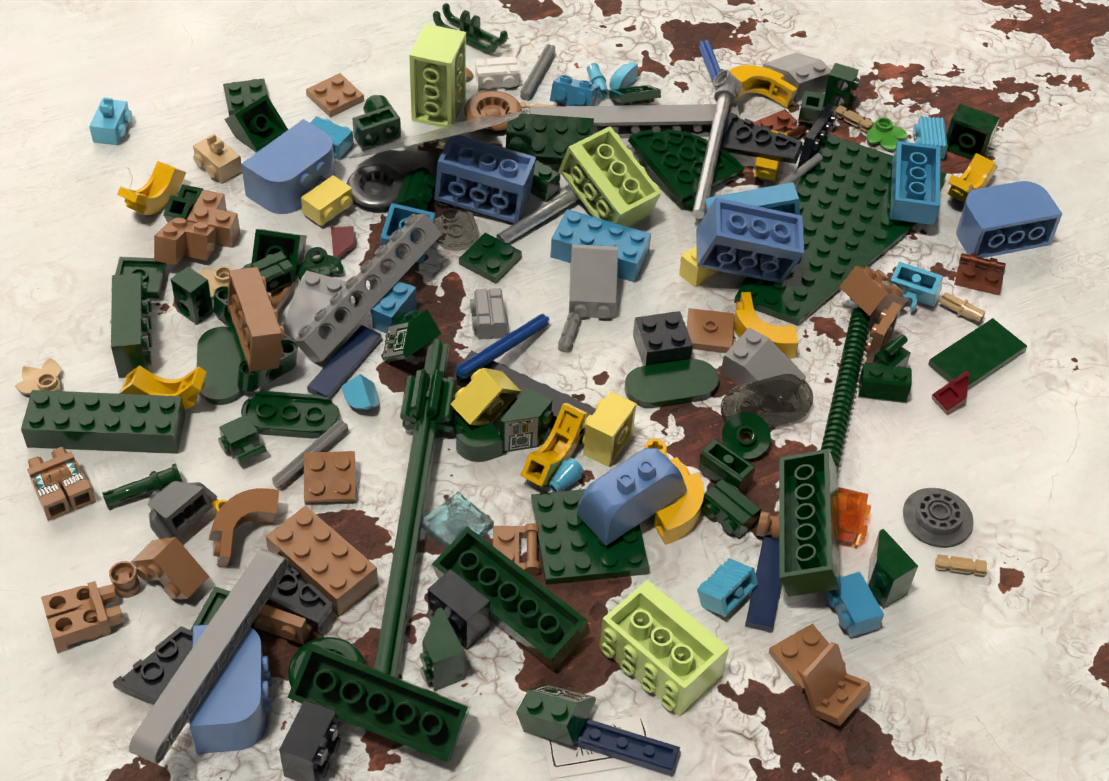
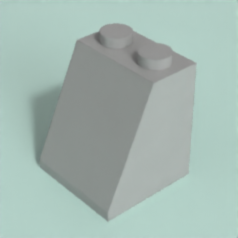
M572 244L569 313H578L580 317L615 319L618 247Z

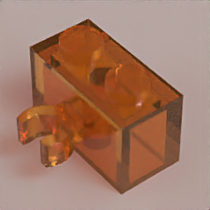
M838 487L839 545L857 549L859 540H865L868 525L863 523L864 519L868 520L871 505L867 504L868 494Z

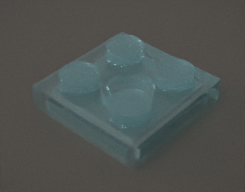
M459 492L455 493L422 520V528L445 548L467 526L481 537L494 526V521Z

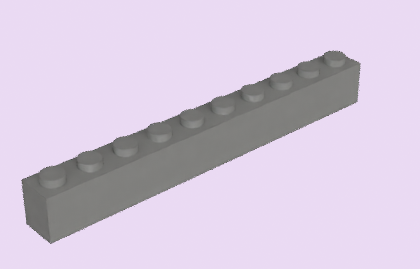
M717 104L529 107V114L594 118L593 134L610 126L620 138H629L630 135L647 130L665 132L666 129L687 132L699 137H709ZM737 104L729 105L726 122L731 112L737 114L740 118Z

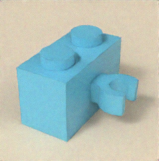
M107 97L102 98L89 125L94 143L119 144L121 137L125 136L127 124L132 120V112L129 110L127 101L113 100Z
M899 262L891 278V285L895 284L903 290L902 295L912 303L911 311H914L917 307V302L934 307L942 290L943 276Z

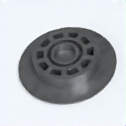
M367 165L354 171L348 178L347 185L352 187L353 201L374 208L385 207L396 202L404 175L399 170L388 165Z
M941 488L917 490L906 499L903 506V517L908 529L926 543L937 546L955 545L966 539L972 531L974 521L969 506L958 495Z

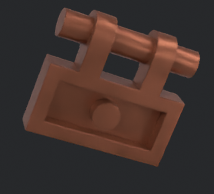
M786 109L753 122V124L760 127L766 126L770 130L787 133L788 136L794 139L799 138L801 134L806 132V127L804 125L797 126L798 121Z
M961 253L959 262L968 263V265L959 263L954 285L999 295L1004 274L995 272V270L1004 272L1006 263L998 262V259L990 258L989 260L977 257L978 254L974 253L970 255ZM975 265H976V266H980V267H984V268H988V269L985 270V269L977 268V267H975Z

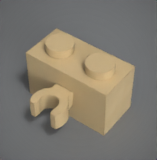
M215 134L193 145V159L196 165L204 168L210 177L217 179L221 184L242 172L240 155Z

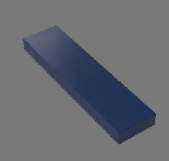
M361 325L307 386L308 392L313 395L331 398L381 341V334Z
M763 536L756 569L758 585L752 590L745 626L771 632L781 585L779 578V539Z
M590 719L586 720L574 744L576 747L670 776L673 774L680 751L678 746Z

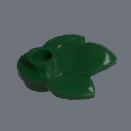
M314 247L308 250L305 255V261L299 265L297 271L299 280L302 279L306 270L329 277L330 273L339 275L344 272L341 261L336 256L328 255L326 250L321 247ZM320 255V258L313 259L314 256Z

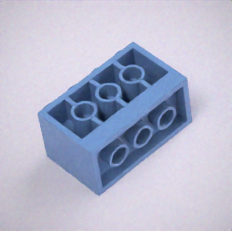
M462 135L450 136L438 160L434 200L517 223L520 221L531 195L536 157Z
M715 198L696 229L697 266L783 283L804 254L803 217L801 215Z

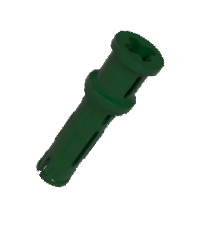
M175 463L172 464L171 468L160 472L152 471L148 477L102 492L107 508L155 490L162 491L174 481L182 482Z

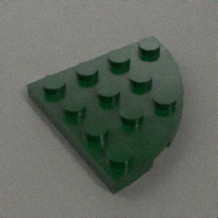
M666 129L665 132L647 130L630 135L628 142L679 203L696 196L708 140L691 133ZM719 150L711 188L742 174L745 169L727 151L723 153Z

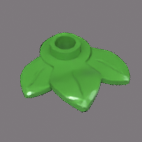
M886 117L878 118L874 122L873 128L867 132V141L870 144L879 143L883 149L888 151L895 150L898 140L908 138L903 128L893 126V122Z

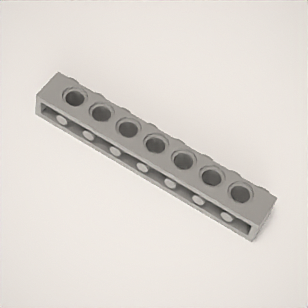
M426 213L409 216L404 222L406 225L402 229L396 230L390 236L391 240L387 245L384 244L375 251L376 256L360 267L361 272L357 276L348 279L344 284L346 287L329 299L330 304L326 308L320 309L314 315L315 320L310 325L307 324L299 330V336L294 341L312 362L323 361L442 235ZM411 233L414 236V243L411 241ZM396 249L399 250V258L396 256ZM382 264H383L384 267H385V273H384V274H383L382 271H381V265H382ZM367 280H368L369 283H370V289H369V290H368L367 287H366V281H367ZM351 296H353L355 299L354 306L351 304L350 301ZM336 312H338L340 315L339 322H337L335 319ZM321 328L324 330L323 339L320 337L319 334Z

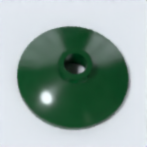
M739 412L729 417L722 429V441L724 445L745 460L761 456L767 450L771 441V432L767 422L759 415L752 412ZM741 435H747L749 441H743Z

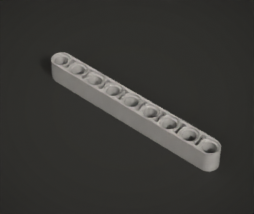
M260 549L133 735L129 745L130 753L155 764H159L163 760L283 578L288 566L287 558L265 549Z

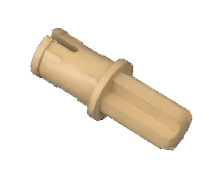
M944 293L940 299V304L957 312L958 316L962 315L977 324H980L985 316L986 311L968 303V300L963 301L949 293Z

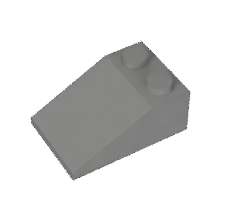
M793 53L763 63L762 66L783 74V80L797 88L793 98L795 102L803 100L805 90L824 93L831 69L822 60L800 53Z
M306 270L296 288L284 321V333L295 340L299 336V330L307 324L310 325L315 320L314 315L320 309L326 308L330 304L329 299L346 287L344 285L346 281ZM338 312L335 313V319L337 322H339L340 315ZM321 328L319 334L320 337L323 339L324 330Z
M750 327L724 354L720 373L780 408L806 378L804 373L770 338Z

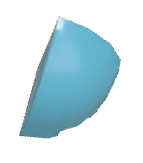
M629 62L617 69L611 76L610 89L627 88L636 81L638 64Z
M360 374L341 386L344 397L350 406L359 410H367L378 406L379 398L374 382Z

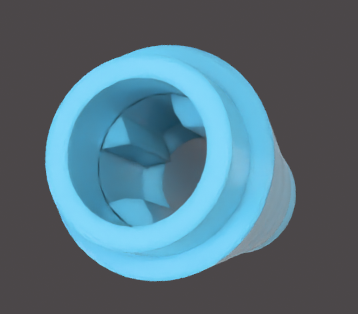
M573 458L563 460L548 483V487L552 492L565 490L582 478L583 467Z

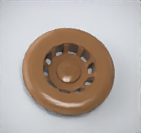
M500 91L478 93L472 96L464 107V114L467 120L484 116L498 117L508 115V112L516 113L522 111V107L516 98ZM507 122L483 129L491 131L507 129Z

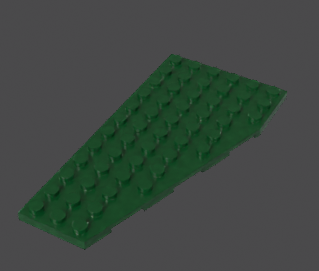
M825 135L823 142L815 155L820 153L823 160L805 173L796 187L800 215L803 217V256L783 283L746 276L735 296L734 303L740 302L741 292H751L754 310L799 326L816 312L817 307L835 292L842 290L839 288L855 266L865 268L900 242L902 237L918 223L890 219L893 155L834 135ZM940 172V189L946 177V173Z

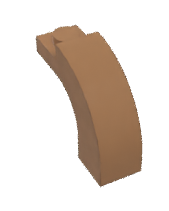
M268 488L250 489L236 494L224 503L214 519L209 534V540L215 541L213 556H217V566H228L231 558L233 532L236 528L247 522L274 523L278 511L279 490Z

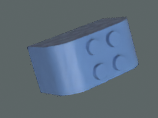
M305 119L287 130L241 164L246 197L276 214H288L301 208L302 196L331 176H335L331 136Z
M1019 181L976 189L968 194L957 226L956 235L968 255L974 253L978 254L977 257L981 258L1051 245L1062 217V212L1049 193L1042 186L1033 182Z
M208 625L193 626V647ZM251 627L190 717V730L197 754L244 750L256 744L265 732L266 712H271V695H269V687L272 684L271 670H269L268 656H263L260 637Z

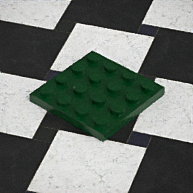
M585 489L531 494L534 522L539 525L537 539L545 585L649 574V565L640 524L605 546L577 515L578 505Z

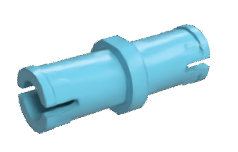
M592 63V69L588 65L586 70L590 76V82L599 85L597 98L604 99V93L606 97L610 93L605 84L606 78L601 74L599 65Z

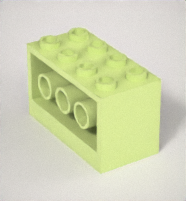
M425 24L409 55L411 119L414 122L445 127L455 123L466 99V32Z
M610 126L569 146L559 168L561 175L593 217L630 227L649 217L661 195L658 185L651 180L645 168L637 162L631 150L627 149L620 136Z
M648 580L602 619L599 644L602 653L606 657L614 659L627 675H632L636 678L645 691L653 693L660 699L662 705L667 710L675 712L678 716L723 676L729 647Z

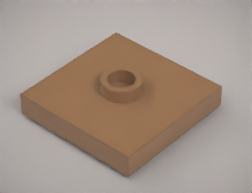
M689 308L686 328L693 344V349L726 353L732 347L734 313Z

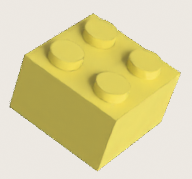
M482 368L471 376V382L466 387L461 388L455 394V400L451 405L470 425L484 426L493 423L519 395L521 390L502 371Z
M611 391L605 399L602 398L597 404L595 413L589 415L584 422L583 428L586 430L582 440L584 444L583 455L610 467L633 434L637 403Z

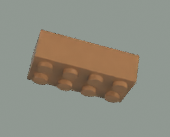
M258 267L229 270L227 306L250 372L279 368L280 358L283 357L281 340L285 339L284 328L278 324L277 309L272 308L271 293L266 291V279L260 275Z
M304 506L266 535L268 551L275 554L280 552L287 558L288 564L291 567L297 568L301 576L309 584L312 583L333 603L332 611L338 617L378 585L377 567L307 506Z

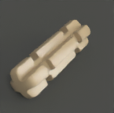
M841 105L835 110L834 114H837V118H844L843 121L857 128L861 127L860 129L868 132L873 126L871 120L867 118L864 120L863 116L851 110L847 111V108Z
M938 554L935 559V568L945 571L946 568H949V571L968 574H971L972 571L975 575H985L987 562L976 559L974 562L971 558L956 556L948 558V555Z

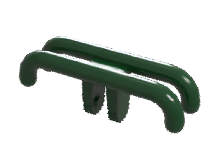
M448 3L442 5L445 18L450 23L460 27V31L466 32L467 44L486 53H493L498 49V45H502L507 41L508 33L504 30L501 31L500 37H497L481 29L479 16L474 15L471 19L470 12L464 10L460 18L451 13ZM439 11L433 12V21L436 26L457 30L442 21ZM479 36L491 42V44L488 45L484 42L477 40L476 38Z

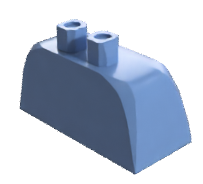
M644 448L589 484L579 502L577 515L607 546L686 493L687 487L679 469L658 448Z

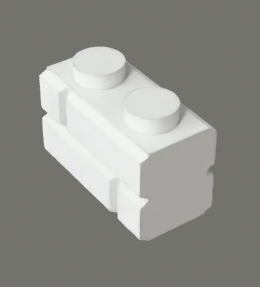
M516 57L475 60V78L478 90L519 86V69Z

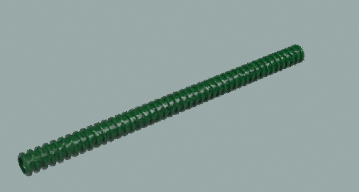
M860 307L854 308L851 312L821 445V450H830L837 475L871 322V316Z

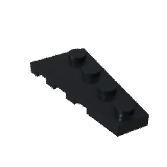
M827 104L806 135L797 169L815 155L825 135H828L831 126L836 121L837 114H834L836 106Z
M732 112L725 124L720 145L721 152L727 151L733 154L761 157L793 164L797 163L803 149L802 141L780 132H772L766 126L760 127L755 125L753 121L746 118L743 120Z

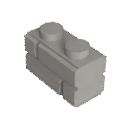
M500 288L489 290L476 289L474 291V299H470V312L475 313V316H472V330H477L479 339L505 337L506 319L502 290Z

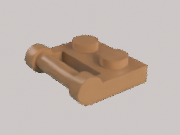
M529 523L525 526H493V546L528 574L537 575L540 573V563L537 561L539 525ZM519 538H527V562L519 563Z

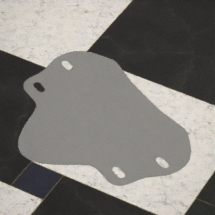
M524 111L498 117L484 116L462 121L420 135L391 141L354 154L348 158L368 156L473 132L518 118Z

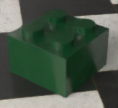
M959 104L951 118L946 135L947 152L972 160L976 153L986 157L1000 118Z

